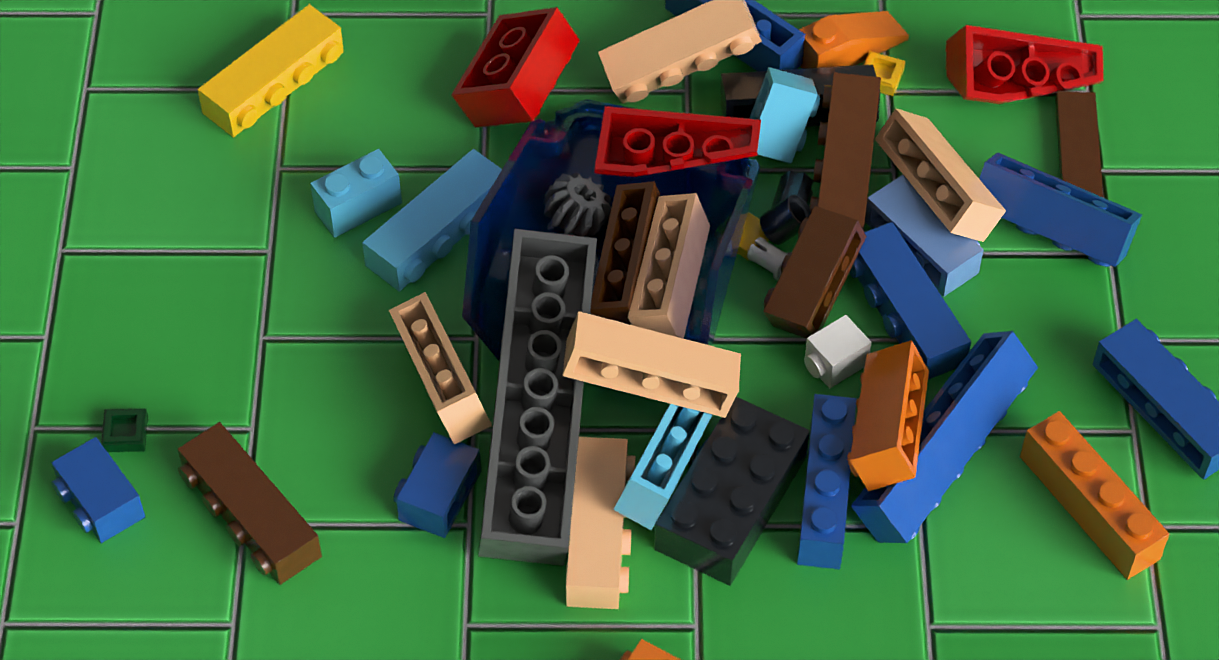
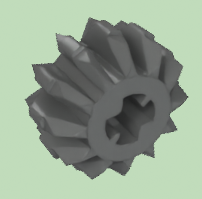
M577 172L571 176L562 174L545 194L546 198L543 202L545 210L543 214L552 219V227L563 229L564 235L573 233L575 236L584 237L586 235L593 238L610 218L612 209L610 202L612 197L603 192L604 185L593 183L591 176L585 179Z

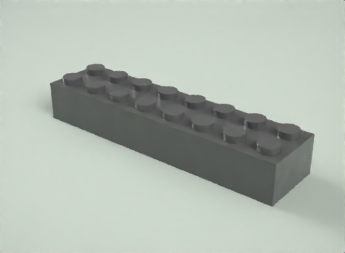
M521 229L514 230L478 557L560 566L565 564L569 548L584 381L564 377L563 367L567 338L578 311L590 314L597 238Z

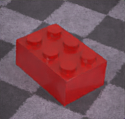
M558 7L499 15L451 95L474 127L534 121L539 115L540 109L549 93L555 87L556 81L565 65L570 61L571 55L580 40Z

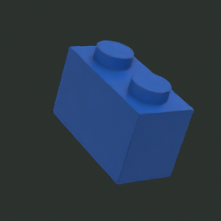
M433 432L427 445H421L418 448L413 459V470L408 479L403 478L398 483L394 493V502L397 503L399 521L446 538L481 473L480 449L461 442L454 445L451 438Z
M97 437L51 462L57 478L52 481V485L63 503L68 501L73 503L76 508L73 511V515L81 529L85 533L92 530L100 543L145 518L139 494Z

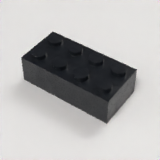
M736 397L726 418L721 417L655 523L654 550L731 586L805 461L810 430Z

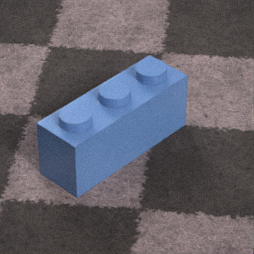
M901 175L867 197L865 223L874 229L893 222L943 297L979 273L984 249L981 248L978 240L950 233L904 175Z

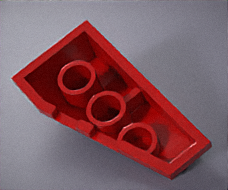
M965 25L946 41V76L963 99L1002 104L1102 83L1104 81L1103 46Z
M605 106L595 163V174L638 177L754 157L758 153L761 120Z

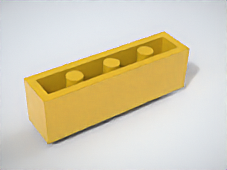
M307 5L198 88L202 114L233 138L244 129L250 128L263 114L272 107L280 105L290 93L299 86L308 83L317 72L339 58L344 52L341 27L312 5Z

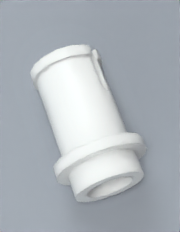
M759 237L755 240V243L760 247L758 248L752 244L748 250L747 258L773 273L774 279L778 281L781 276L782 262L787 253L768 243L764 238Z

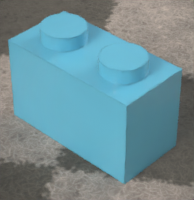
M768 67L749 118L761 120L757 155L792 163L796 151L800 152L803 149L807 136V130L805 129L809 117L816 115L820 103V95L817 94L812 79Z
M379 149L310 183L315 213L334 238L402 204L399 174Z

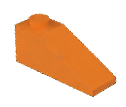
M888 11L828 15L799 29L805 34L803 62L800 67L805 69L855 66L866 61L869 51L880 54L907 41L909 34Z

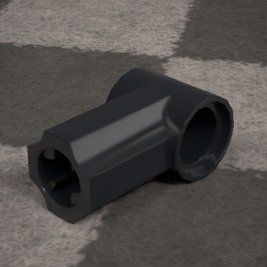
M790 170L782 175L771 209L760 217V225L764 235L774 244H783L797 235L802 221L809 217L812 212L809 205L813 195V180L805 172L797 173Z

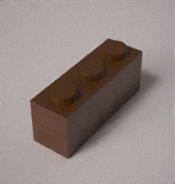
M814 206L810 216L802 221L798 231V241L793 251L785 256L781 266V276L775 288L772 287L768 291L764 300L763 312L773 327L806 339L823 328L867 237L858 220Z

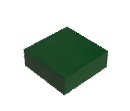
M146 408L104 409L101 444L107 452L145 451L148 426Z

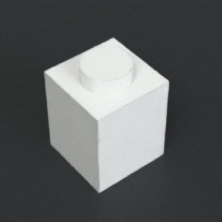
M844 315L807 338L804 362L810 374L815 378H820L830 389L865 367L866 355L870 353L872 342L847 315Z

